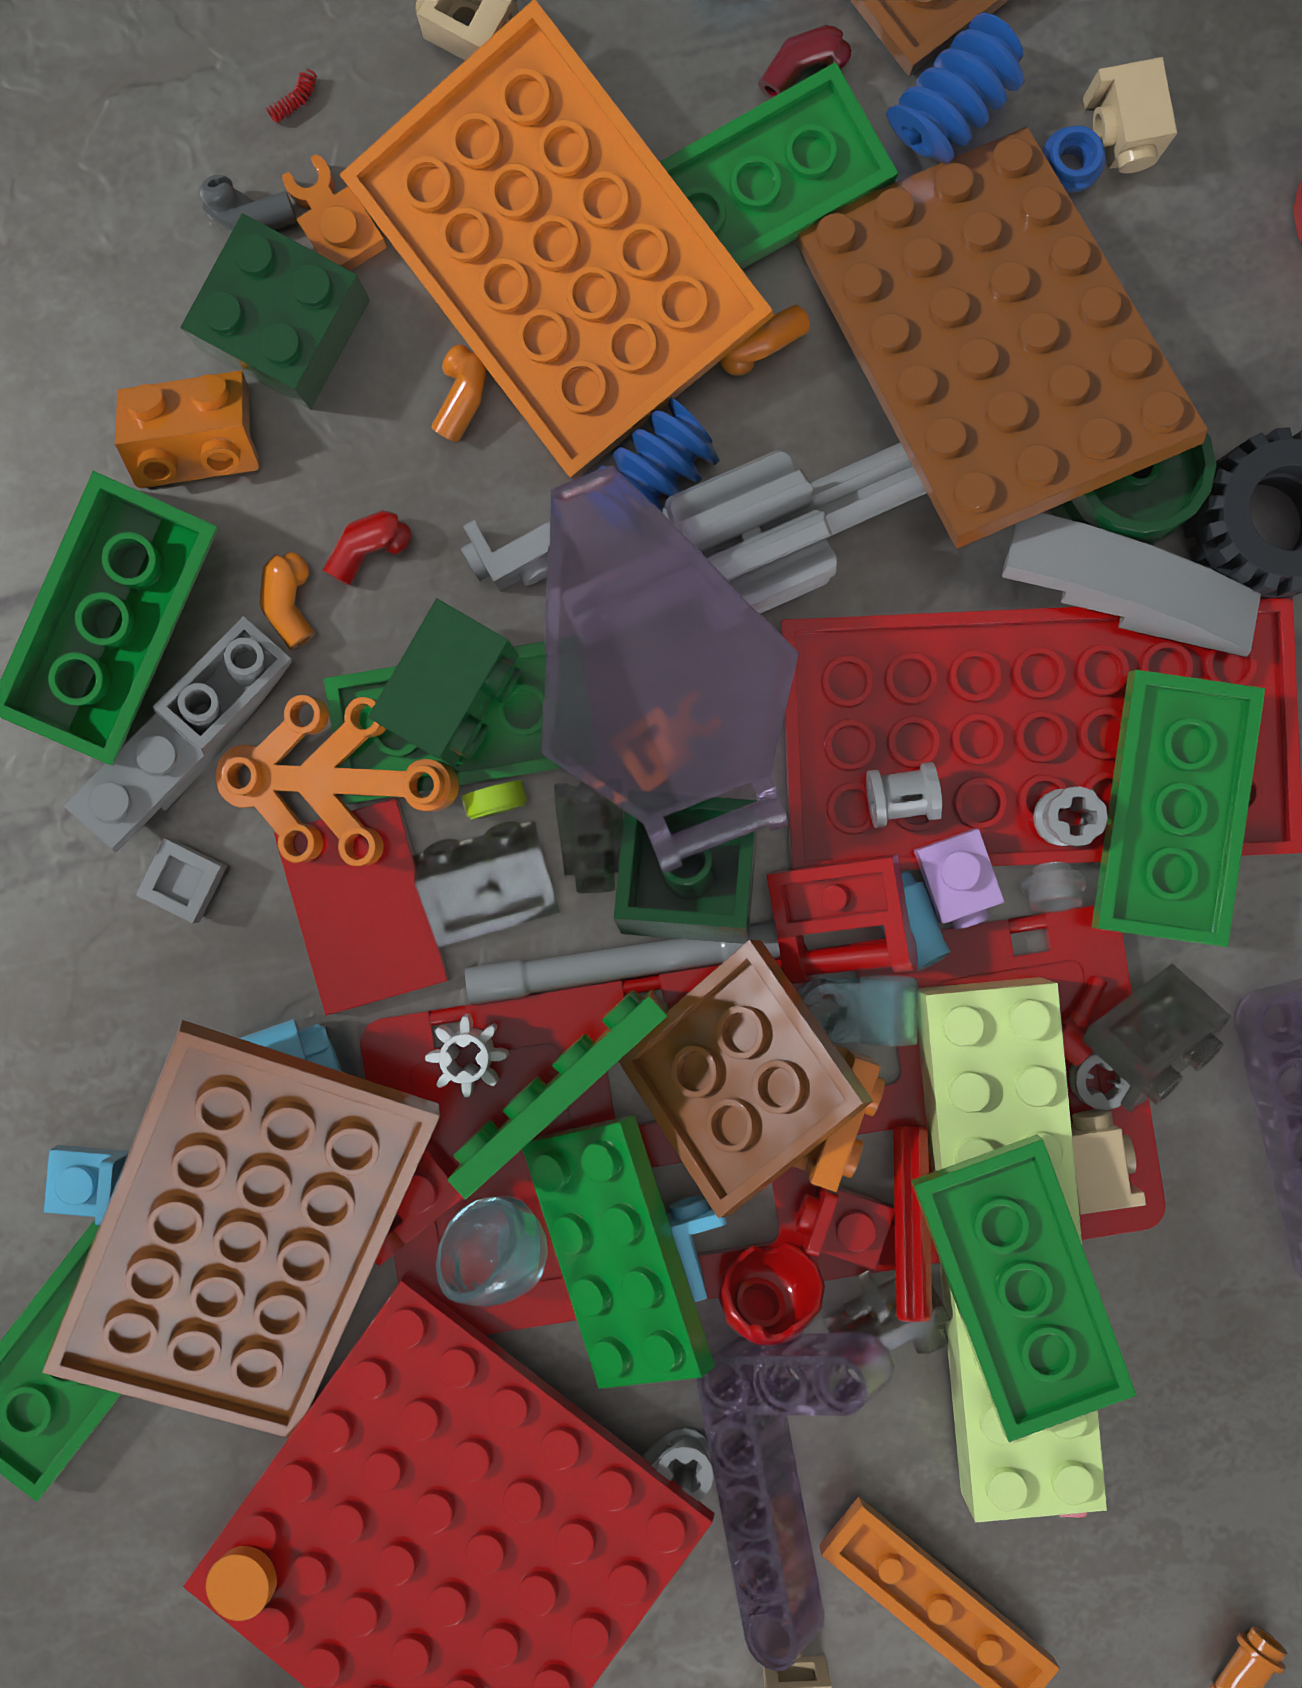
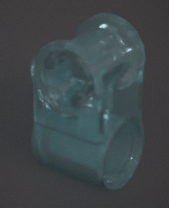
M889 975L863 976L861 978H817L804 983L797 991L810 1010L811 1007L822 1005L823 995L827 994L828 999L839 1005L838 1013L828 1014L826 1024L822 1025L821 1021L816 1018L832 1042H852L881 1046L917 1044L918 978Z

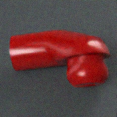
M384 510L355 520L344 528L322 571L336 580L351 586L368 553L380 550L381 548L395 555L404 552L412 538L411 528L405 522L398 521L396 513Z

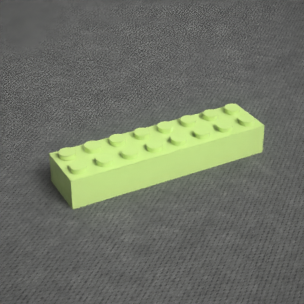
M1041 977L914 989L931 1173L1037 1134L1044 1140L1082 1244L1058 983ZM940 1262L960 1487L962 1496L975 1523L1107 1511L1098 1410L1008 1442L1002 1432Z

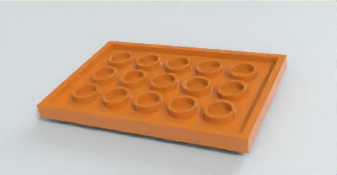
M532 0L339 174L569 478L573 480L578 479L647 422L656 410L660 411L668 404L670 397L676 398L775 316L768 303L536 0Z

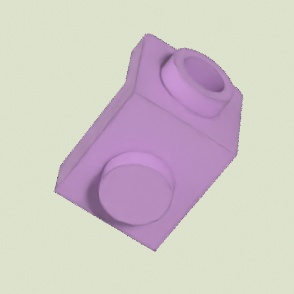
M974 828L914 849L938 922L944 924L951 921L954 930L966 928L989 919L988 908L1004 903L979 829Z

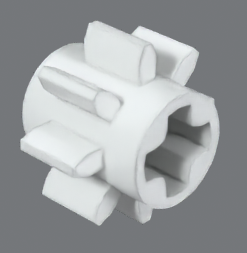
M465 1014L462 1017L460 1031L454 1033L447 1026H439L435 1032L437 1037L445 1044L442 1049L433 1050L425 1056V1060L428 1062L440 1063L443 1074L438 1079L436 1085L439 1088L443 1087L450 1080L461 1083L464 1097H470L475 1087V1081L480 1077L487 1084L494 1086L498 1082L499 1077L489 1066L492 1061H501L509 1055V1050L494 1048L491 1037L496 1032L498 1026L495 1023L491 1024L484 1031L473 1028L471 1014ZM471 1041L477 1044L481 1051L475 1059L481 1067L479 1068L473 1063L467 1064L464 1068L457 1065L454 1059L460 1051L454 1043L456 1042L463 1048L469 1045Z

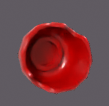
M790 1242L775 1248H759L753 1245L738 1255L737 1259L731 1262L724 1271L718 1299L726 1321L734 1331L758 1345H780L795 1340L817 1317L822 1308L825 1284L817 1262L797 1245Z

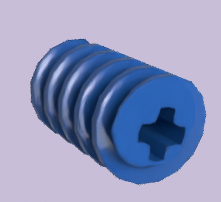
M986 12L977 14L969 24L968 30L960 32L955 37L951 48L943 50L934 61V67L925 69L916 81V86L907 88L899 99V105L889 107L886 112L889 124L896 135L908 147L921 156L930 157L939 164H949L955 157L950 142L957 146L965 147L972 139L971 129L968 124L975 128H983L990 119L987 107L993 110H1000L1007 101L1005 89L1009 91H1018L1025 82L1024 72L1019 65V61L1023 58V47L1010 25L995 15Z
M670 397L668 402L672 416L656 410L649 417L650 425L655 435L642 429H637L631 435L632 443L638 454L622 447L613 453L620 473L605 466H601L595 472L602 492L585 484L578 489L590 506L620 534L627 530L645 538L648 532L640 516L646 512L658 519H663V507L658 497L661 494L670 497L682 492L676 481L680 475L695 483H699L702 477L694 463L698 457L713 465L720 461L712 445L713 441L698 420L672 397Z

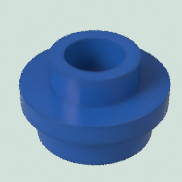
M1069 126L1056 131L1048 139L1042 150L1067 193H1077L1091 187L1098 180L1105 166L1106 154L1102 141L1092 129L1085 126ZM1066 154L1076 156L1080 160L1081 168L1078 170L1068 168L1063 164L1061 156Z

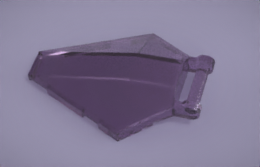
M614 465L552 489L550 546H548L546 679L545 700H543L542 754L645 825L664 873L682 867L681 859L768 826L770 832L788 826L789 822L772 780L771 771L799 652L762 614L759 615L728 583V580ZM748 783L752 784L757 802L671 835L664 816Z

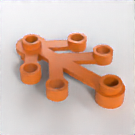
M297 695L286 704L284 721L258 747L247 744L237 745L223 754L217 764L215 780L219 793L228 803L239 808L255 807L279 835L278 848L286 860L298 863L310 862L316 859L322 851L323 839L317 828L300 822L277 791L299 792L339 838L338 849L341 858L352 866H368L377 862L383 852L382 838L374 829L364 827L337 794L405 797L408 804L417 810L441 811L449 807L457 797L459 780L456 772L447 763L431 759L418 760L412 763L406 771L338 768L369 737L379 736L386 730L385 727L376 722L368 729H364L359 722L360 712L366 706L373 708L377 701L367 697L356 698L349 703L345 710V723L301 766L278 765L306 734L314 735L321 732L329 720L328 708L321 699L313 696ZM309 703L314 710V718L308 726H303L299 719V713L301 708ZM246 765L251 772V779L249 784L243 788L239 784L238 775L240 768ZM424 773H428L434 781L433 791L427 797L420 795L417 789V781ZM300 831L306 835L308 840L307 850L302 855L296 852L293 844L294 837ZM359 835H363L369 843V850L364 858H359L353 849L354 840Z

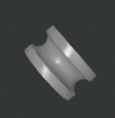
M1094 1049L1083 1063L1077 1066L1073 1064L1070 1066L1068 1081L1072 1092L1079 1100L1095 1109L1110 1110L1119 1107L1127 1101L1133 1090L1134 1078L1131 1068L1124 1059L1106 1050ZM1096 1064L1108 1071L1114 1070L1115 1080H1107L1113 1087L1106 1094L1094 1088L1087 1089L1086 1078H1094L1088 1072Z

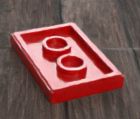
M398 798L351 811L364 827L374 829L382 838V855L372 865L352 866L347 864L339 853V838L322 819L306 823L317 828L322 835L323 848L316 859L310 862H290L279 851L325 1016L450 980ZM301 831L296 834L293 840L294 848L300 855L308 847L307 837ZM274 832L275 840L278 847L279 835L276 832ZM363 835L356 837L353 843L354 852L359 858H364L369 850V843Z

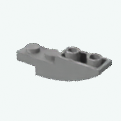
M243 616L153 706L156 714L121 748L114 766L105 763L63 806L110 849L117 853L160 808L166 811L198 778L270 693L292 663L291 658Z

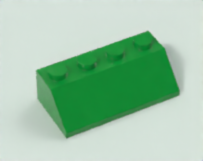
M93 470L0 679V718L114 766L219 528Z

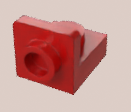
M818 1186L815 1196L809 1194L804 1196L796 1218L795 1231L802 1233L800 1241L806 1254L819 1257L820 1252L876 1270L895 1209L890 1203L840 1186L837 1192Z

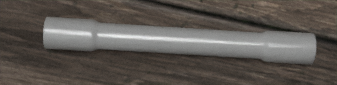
M774 920L750 924L749 940H761L773 958H781ZM669 939L533 961L513 960L465 968L467 994L470 1005L522 998L533 992L722 964L744 944Z

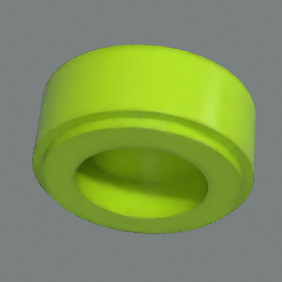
M522 780L486 787L461 796L466 818H470V820L526 806L525 803L528 802Z

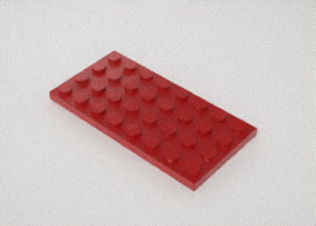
M1293 598L1260 599L1251 652L1247 657L1119 628L1121 616L1082 607L782 619L780 621L790 869L898 854L901 870H920L914 849L974 828L980 831L992 866L1101 862L1106 826L1105 830L1087 845L1057 846L1048 843L1040 837L1034 826L1033 814L1036 804L1043 795L1052 790L1081 786L1091 789L1096 793L1098 799L1105 804L1108 817L1128 672L1133 670L1265 688L1241 856L1302 853V790ZM933 762L937 770L942 795L941 819L929 820L926 815L890 819L886 827L874 828L867 798V771L878 770L881 775L917 771L922 763ZM1070 807L1059 809L1058 820L1068 823L1069 826L1079 825L1081 814L1071 811Z

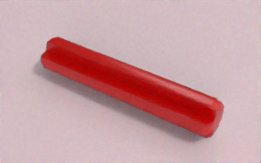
M921 1126L896 1127L893 1131L896 1315L903 1322H927L932 1317L931 1239L911 1180L929 1174L928 1131Z

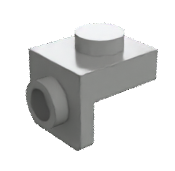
M474 520L463 526L471 540V543L461 548L464 556L479 582L491 576L499 591L521 579L525 586L541 581L558 569L555 560L565 555L562 543L549 521L493 553Z

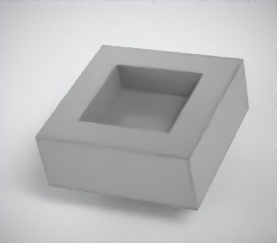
M163 838L136 896L192 924L200 923L227 866L172 838Z

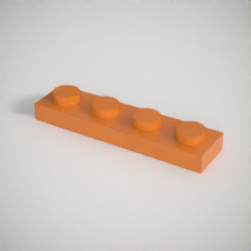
M858 1496L819 1544L821 1555L980 1687L1045 1688L1060 1670L1054 1656L861 1497Z

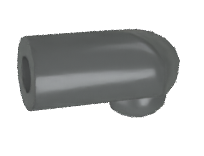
M224 175L210 176L204 180L200 187V196L204 201V211L211 221L230 232L234 229L242 213L273 230L298 222L287 191L254 201L242 192L234 189L231 179Z

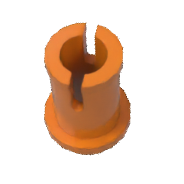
M1252 1626L1248 1633H1239L1237 1641L1240 1646L1216 1682H1213L1209 1688H1264L1274 1672L1282 1674L1286 1669L1282 1660L1286 1656L1287 1651L1266 1631L1257 1626Z

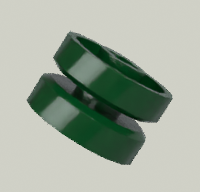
M1207 433L1203 444L1051 508L1052 514L1154 546L1194 516L1210 494L1216 469L1211 437Z

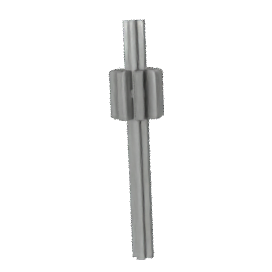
M901 442L812 482H809L802 469L794 470L792 459L786 452L775 450L670 496L666 500L665 508L663 509L664 527L673 541L672 544L560 593V602L582 647L693 598L699 609L704 608L708 622L717 630L723 631L827 584L830 581V577H833L837 572V557L826 540L827 537L927 492Z

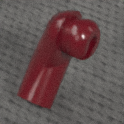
M824 25L789 37L758 81L760 90L771 99L794 86L803 71L816 64H820L821 68L824 69L836 62L840 70H842L849 62L852 52L850 44L842 39V30L834 26Z

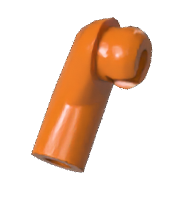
M791 305L776 313L773 318L720 361L722 368L728 374L734 376H742L749 373L754 368L755 361L766 358L809 332L810 320L807 313L798 305Z
M463 344L454 345L443 360L442 369L444 374L456 380L431 425V428L438 434L457 443L462 438L481 403L487 368L477 355L472 353Z
M287 552L282 556L274 555L266 562L262 569L259 599L261 611L290 651L305 645L316 635L314 629L295 604L296 588L304 584L309 576V568L305 559L296 552Z

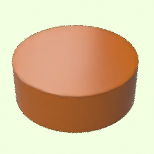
M239 1546L229 1550L213 1565L208 1574L206 1592L210 1604L221 1616L230 1620L243 1621L256 1616L270 1601L275 1592L277 1576L274 1565L265 1553L254 1547Z

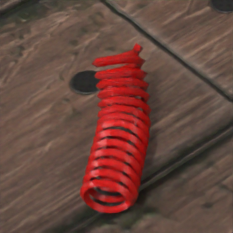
M307 68V72L313 74L314 77L305 72L298 73L300 77L297 78L296 86H294L295 89L288 93V97L284 95V99L280 98V101L273 102L274 108L272 105H269L270 110L265 107L267 114L275 123H279L283 118L286 119V115L290 116V113L293 114L297 109H301V105H306L305 101L310 100L309 96H312V92H314L317 78L314 71Z

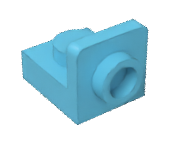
M57 1145L49 1149L44 1213L95 1217V1225L100 1226L129 1151Z

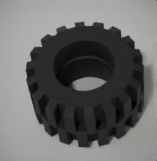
M1290 427L1276 428L1265 436L1261 432L1247 439L1216 461L1210 494L1195 514V518L1184 524L1185 538L1196 537L1198 545L1189 551L1193 562L1196 563L1204 559L1210 569L1260 593V599L1290 598L1302 593V430L1292 436ZM1256 485H1267L1277 488L1294 502L1299 512L1301 529L1299 539L1292 551L1280 549L1269 544L1255 529L1250 513V502Z

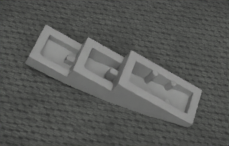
M1040 513L1013 525L1002 573L1003 578L1063 591L1061 603L1121 616L1119 628L1245 657L1251 652L1260 593L1210 568L1155 546L1088 524Z

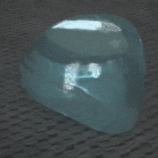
M505 1195L482 1198L460 1209L448 1223L438 1247L436 1272L438 1283L443 1293L449 1299L458 1303L490 1307L513 1301L538 1285L544 1274L548 1258L547 1238L538 1217L524 1201Z

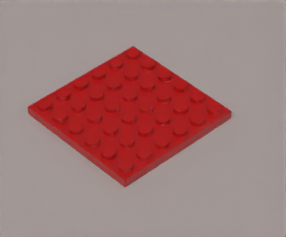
M407 1275L400 1281L183 1587L306 1688H592L711 1526L715 1513L682 1490V1487L672 1479L668 1480L657 1472L645 1458ZM250 1546L265 1553L273 1563L277 1576L276 1589L270 1601L256 1616L243 1621H234L221 1616L212 1607L206 1592V1581L213 1565L226 1552L235 1547Z

